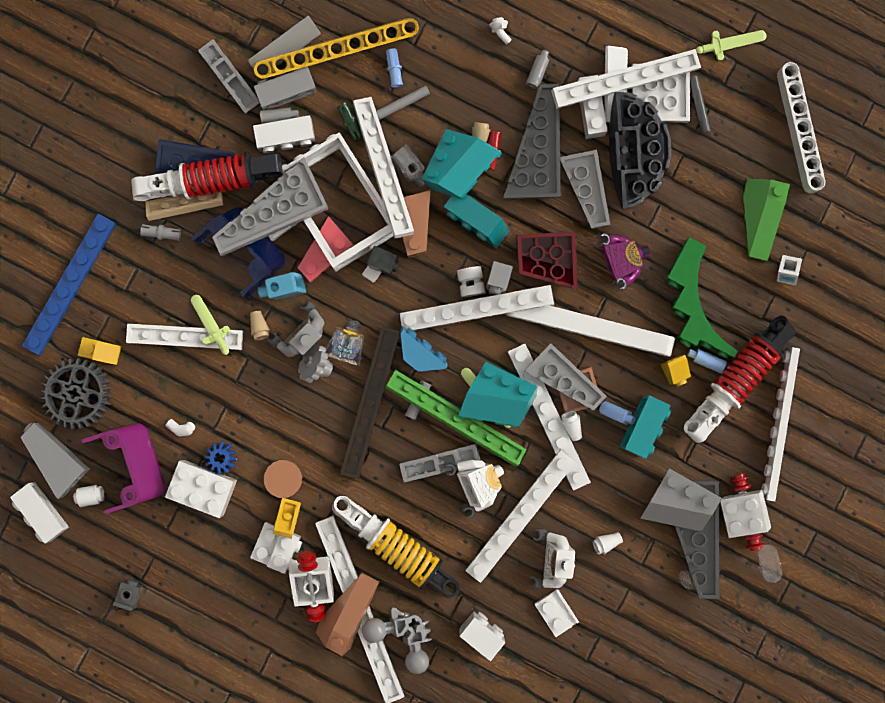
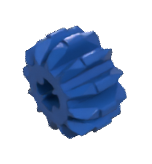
M221 441L219 446L217 443H213V449L210 447L206 449L210 455H204V458L210 459V461L205 463V465L209 466L212 464L213 466L210 471L214 472L217 469L218 474H222L223 470L226 473L230 472L229 467H235V464L231 461L238 460V457H232V454L237 452L236 449L229 451L232 445L228 444L225 447L224 441ZM218 453H219L220 455H223V454H224V456H225V459H223L224 462H223L222 460H221V461H218V460H217V457H219Z

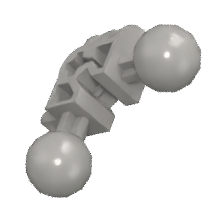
M391 607L389 622H383L378 618H371L364 623L362 634L366 641L370 643L382 641L385 635L389 633L396 637L403 636V642L409 645L410 652L405 660L407 669L413 674H421L426 671L429 666V657L425 651L421 650L420 643L432 640L431 637H427L431 628L425 626L429 619H421L412 613H403L397 610V608ZM412 620H414L415 622L412 623V627L409 626V623H411Z

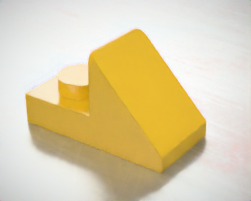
M82 337L78 356L117 365L121 346Z
M282 498L273 534L292 539L301 505L300 502Z

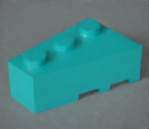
M467 194L462 199L451 196L444 205L448 212L446 215L454 221H460L465 229L468 231L472 230L476 233L477 237L488 242L496 249L510 231L501 217Z

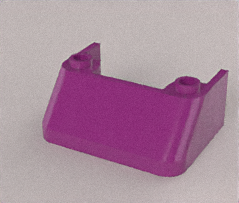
M136 423L82 439V443H90L102 439L104 446L108 449L121 448L133 485L127 486L121 491L122 505L104 510L105 514L159 497L165 492L166 485L148 429L144 424Z

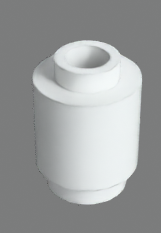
M97 485L77 488L76 493L73 495L74 502L79 507L99 504L105 498L103 487Z

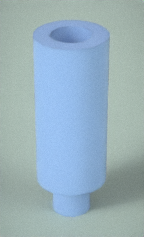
M690 349L687 356L693 358V362L720 374L725 369L727 361L700 349L696 351Z
M604 401L600 406L599 411L601 414L627 425L629 423L634 424L636 418L632 416V412L608 401Z

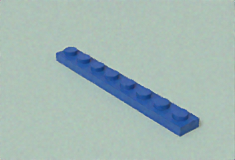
M99 213L97 214L22 345L24 348L41 356L117 223Z

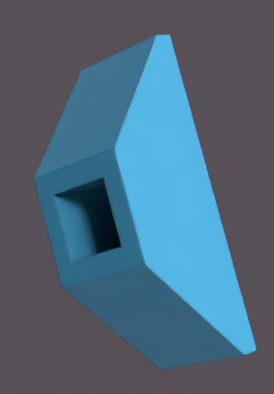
M401 327L402 352L405 362L418 372L447 368V358L438 351L436 353L433 351L431 344L424 339L422 341L416 337L417 333L411 328Z

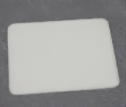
M367 266L362 275L374 283L382 272Z

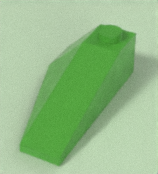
M768 179L746 180L742 199L745 210L744 220L746 221L748 257L768 261L790 184Z

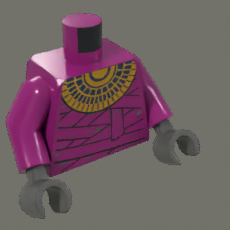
M607 234L598 235L596 238L602 240L598 247H602L601 249L614 281L612 285L617 284L619 289L616 292H620L626 286L632 284L639 276L640 268L643 266L642 258L651 255L649 247L644 245L637 248L635 241H630L627 237Z

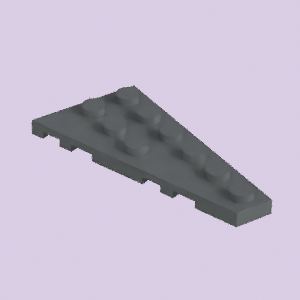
M540 84L503 200L561 198L559 108H556L551 92L553 88L559 87V84Z

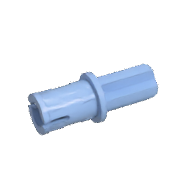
M391 48L386 51L387 71L390 73L391 87L398 88L403 86L400 71L402 66L399 65L397 49Z

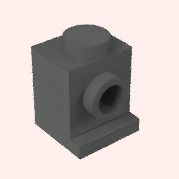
M134 579L122 581L113 606L129 611L134 610L137 607L143 585L138 584V581ZM125 591L130 593V597L124 595Z

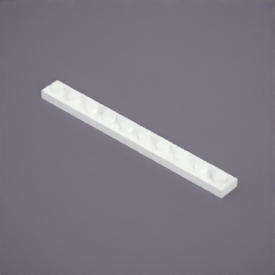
M333 515L315 524L342 593H344L358 576ZM369 606L358 634L385 703H391L403 698L404 693L383 640L378 643H370L363 637L362 628L364 623L374 618Z

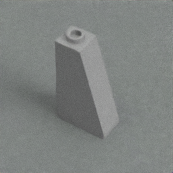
M30 423L23 430L24 434L20 438L54 495L58 499L63 498L90 468L41 423Z

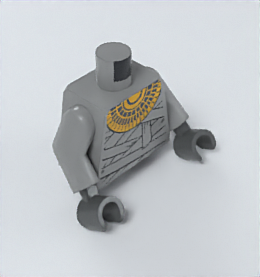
M306 299L307 305L305 307L300 305V308L308 313L309 316L284 342L276 333H272L275 336L274 339L269 340L267 338V341L273 348H277L287 357L304 355L322 336L324 320L315 309V305L308 299Z

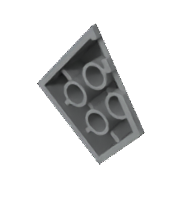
M669 468L640 519L702 531L722 498Z

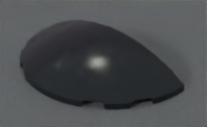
M614 92L609 125L610 162L615 190L621 209L639 205L650 194H654L661 186V179L665 171L669 169L671 161L669 130L666 123L662 122L658 116V110L650 102H645L638 98V95L628 92Z

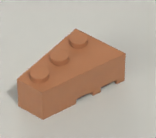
M430 190L404 197L414 229L413 235L403 237L408 258L427 254Z

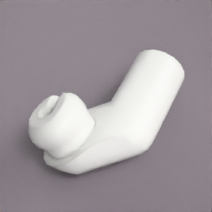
M170 419L165 425L179 437L189 436L195 430V425L192 422H187L186 425H179L173 419Z

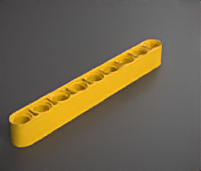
M405 18L257 61L254 66V73L258 78L264 79L416 35L419 25L414 19ZM407 22H412L414 25V29L410 33H407L404 29ZM389 27H394L396 30V34L392 38H388L386 35V30ZM371 32H375L378 36L377 41L374 43L368 41V35ZM356 37L359 39V46L357 48L350 47L349 42L351 38ZM339 43L341 51L333 53L331 51L332 44ZM316 48L323 50V56L319 59L314 58L312 55L313 50ZM298 53L305 56V60L301 64H297L294 61V56ZM278 59L286 61L287 65L284 69L276 67L275 63ZM265 64L268 67V72L260 74L257 71L258 65Z

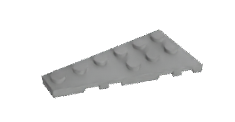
M305 157L299 160L295 167L290 168L279 181H275L253 201L254 203L247 209L242 210L238 217L225 225L212 238L220 255L223 256L328 210V206Z

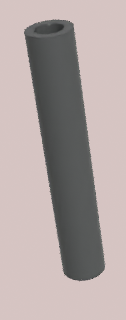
M698 76L690 77V87L701 133L705 134L711 132L699 78Z

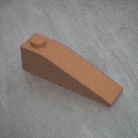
M361 573L326 611L325 618L320 621L316 630V634L326 648L341 656L350 650L379 581Z

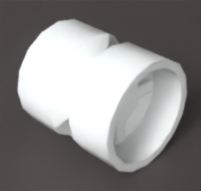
M481 266L457 270L458 280L462 283L460 286L461 297H471L486 293L484 282L480 280L483 278ZM474 281V285L469 286L468 282Z

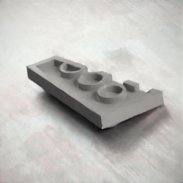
M597 150L560 157V161L591 228L610 226Z
M551 343L524 370L527 374L591 410H595L607 397Z

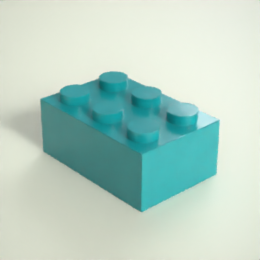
M643 395L634 414L636 421L634 424L629 425L619 448L647 459V456H651L655 448L653 443L656 438L658 439L663 431L662 423L664 420L667 421L670 416L671 410L669 408L671 405L650 395Z

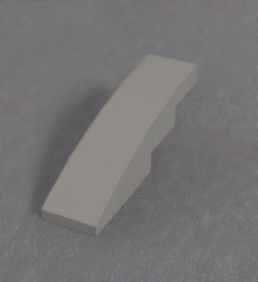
M214 39L198 50L244 113H247L260 103Z
M477 444L407 461L399 465L403 481L408 482L453 470L452 466L444 467L448 462L457 465L458 462L480 460Z

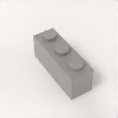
M308 66L293 70V72L288 74L276 75V78L271 80H261L257 83L258 85L254 86L263 110H270L317 93Z
M496 261L493 262L486 285V290H489V294L500 295L505 293L513 266Z

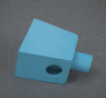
M294 272L266 279V285L258 287L260 298L268 296L269 299L275 300L306 293L303 275Z

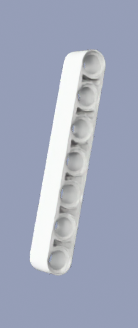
M788 62L778 71L777 79L804 191L813 194L825 186V177L800 70L797 64ZM785 70L791 72V77L785 74ZM789 88H793L796 95H792L789 92ZM793 106L800 109V114L794 112ZM798 124L804 127V132L798 130ZM802 143H806L808 145V151L802 148ZM807 161L812 163L813 169L807 167ZM811 179L817 182V188L811 185Z

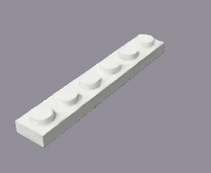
M127 324L126 343L219 349L217 343L204 345L202 340L209 336L206 328ZM231 330L223 338L228 349L242 350V330Z

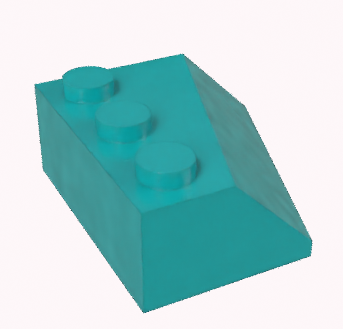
M446 129L422 180L431 190L462 199L477 183V178L491 167V162L495 158H499L502 152L477 137Z

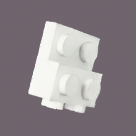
M265 522L250 558L285 574L290 568V561L294 560L292 559L294 553H298L301 548V536L293 533L292 539L275 535L273 534L275 525Z

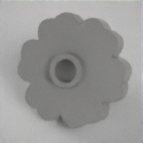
M314 344L302 356L298 368L301 380L312 383L313 380H318L319 377H328L331 374L333 365L327 359L328 354L325 353V347Z

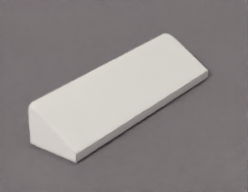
M605 47V74L627 68L628 50L626 48ZM614 93L605 95L604 113L607 123H610Z

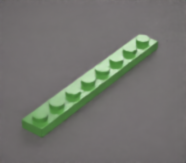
M397 370L393 372L385 386L389 391L513 466L517 467L520 464L527 449L481 421L467 417L465 419L458 418L461 409Z

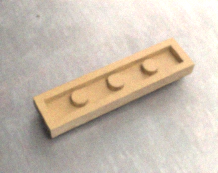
M222 192L197 196L192 199H186L184 194H180L178 197L169 196L146 201V217L148 221L222 206Z

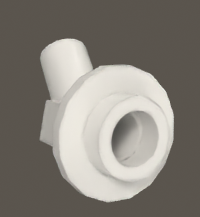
M504 18L493 19V22L489 24V27L492 28V33H497L500 39L505 44H508L511 38L504 32L508 21L504 20Z

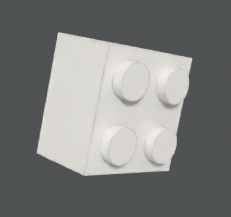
M473 611L459 628L460 637L491 661L505 644L503 630L496 624L490 625L487 621L488 618L481 612L477 614Z

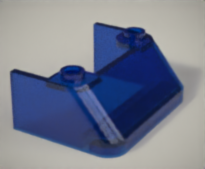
M236 207L213 218L191 239L200 245L211 234L215 235L225 225L232 222L244 209ZM268 236L245 246L255 257L248 266V273L254 281L240 292V295L246 299L258 287L262 286L266 279L271 278L284 267L286 263L285 255Z

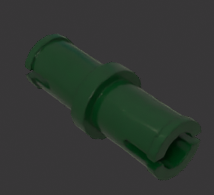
M348 102L342 103V106H337L344 120L343 124L348 128L353 141L356 142L360 140L359 138L362 139V132L357 123L358 119L354 117Z

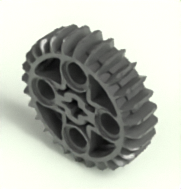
M71 358L69 363L63 360L61 361L62 366L59 364L54 365L56 371L49 369V372L52 374L51 376H44L48 381L41 383V385L45 386V389L39 392L45 393V396L41 397L40 400H45L46 403L41 407H48L49 409L45 414H53L50 420L58 418L56 424L61 425L64 422L63 427L65 428L71 425V429H76L78 425V428L82 429L84 428V423L87 427L92 426L91 421L93 423L98 422L96 417H104L101 411H109L105 405L112 404L107 401V398L113 397V395L108 394V391L113 388L107 387L106 384L110 383L111 380H104L107 373L100 374L102 368L97 367L95 369L96 363L94 362L89 365V360L85 359L82 363L81 358H77L76 362ZM72 370L69 381L59 379L62 374ZM82 370L86 374L83 380L79 378V373ZM93 377L97 380L100 391L90 388ZM57 383L61 385V391L59 393L55 391V386ZM72 391H77L81 396L76 397ZM94 394L98 396L96 404H93L91 401V397ZM53 396L63 399L59 410L55 405ZM84 406L94 408L90 414L81 417ZM69 407L74 409L72 417L67 413Z

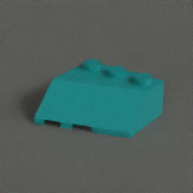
M485 362L466 394L458 418L465 419L467 417L473 418L476 421L483 422L485 420L495 422V424L519 428L537 396V386Z

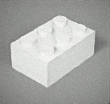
M181 460L178 462L165 498L221 518L224 516L237 480L223 474H218L215 471L211 472L210 469L189 461Z

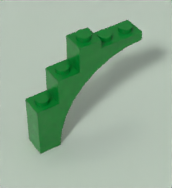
M689 237L685 240L664 279L668 281V285L672 288H681L670 309L674 310V314L684 319V317H687L676 338L680 339V344L688 348L690 346H697L701 342L700 346L707 350L712 348L718 351L717 355L724 359H728V357L735 358L738 350L727 344L714 331L701 307L698 294V271L706 246Z

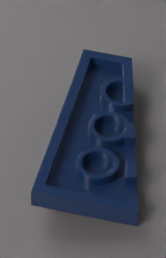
M160 139L158 140L155 174L167 173L168 170L178 171L180 163H186L190 166L192 162L196 164L198 161L204 163L205 160H210L211 162L215 158L219 161L220 157L226 160L227 156H231L233 159L236 153Z

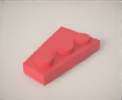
M328 216L320 233L335 257H337L354 245ZM316 240L313 241L298 266V269L310 283L331 266Z

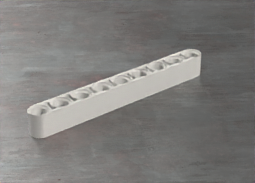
M553 306L505 314L509 317L671 357L675 341L674 337Z

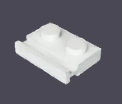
M555 589V591L534 603L555 637L579 622L558 589Z

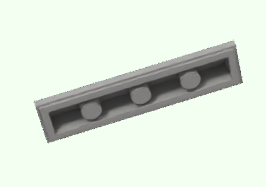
M307 16L251 57L248 63L254 70L257 61L304 48L319 37L321 33L311 18ZM278 59L275 63L276 67L285 62V60ZM260 64L257 67V71L260 74H266L268 67L265 64Z

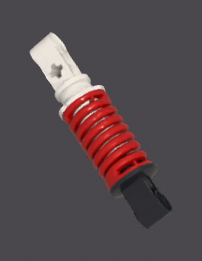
M245 152L242 155H234L233 159L231 156H227L226 160L220 157L219 161L215 158L211 162L210 160H205L204 163L198 161L197 164L192 162L190 166L186 163H180L178 171L168 170L167 173L135 177L131 180L132 194L135 201H146L171 195L178 197L180 194H184L186 199H192L197 196H205L206 194H218L220 191L224 193L227 190H240L242 187L253 189L256 188V181L282 177L283 169L279 154H268L251 158L250 153Z
M785 316L774 318L761 335L754 333L749 343L736 356V360H733L731 365L726 368V371L722 372V376L718 377L710 385L713 393L705 398L704 403L698 407L693 416L684 424V431L694 442L701 443L705 441L713 429L729 414V410L732 407L739 409L745 399L748 398L746 392L752 393V387L758 386L757 381L761 382L763 380L762 376L767 375V370H771L772 365H776L784 357L781 349L796 332Z

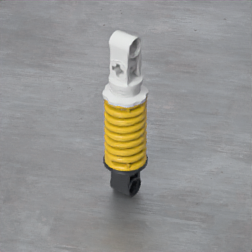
M339 496L335 499L332 505L334 514L344 520L351 528L358 531L360 538L363 537L368 541L366 549L375 550V554L378 556L384 553L382 559L386 561L389 558V565L396 562L394 569L397 570L401 566L399 570L401 574L408 571L405 575L406 578H411V582L417 585L420 590L429 585L444 598H452L459 593V583L440 569L443 560L436 556L432 557L430 551L426 552L425 547H420L418 542L414 543L413 538L408 539V534H402L403 531L401 529L396 530V525L390 519L384 522L380 521L375 514L371 516L365 509L355 504L346 496ZM340 501L344 502L347 506L346 510H339L337 503ZM448 583L454 587L452 594L447 593L445 589Z

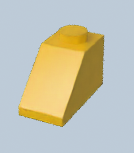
M685 355L677 356L660 364L670 385L676 384L677 387L687 383V378L691 377Z

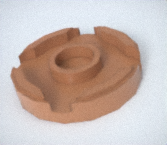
M279 460L267 467L264 474V484L271 495L277 498H287L293 496L300 489L302 473L294 462Z

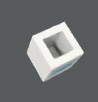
M783 255L777 282L796 285L802 259Z

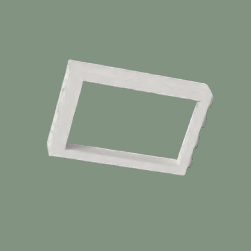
M340 133L330 135L322 144L312 146L309 152L296 156L294 161L288 165H282L284 176L303 157H305L308 166L311 167L340 149L388 224L335 257L312 218L305 219V224L336 272L371 251L374 246H379L394 236L383 200Z

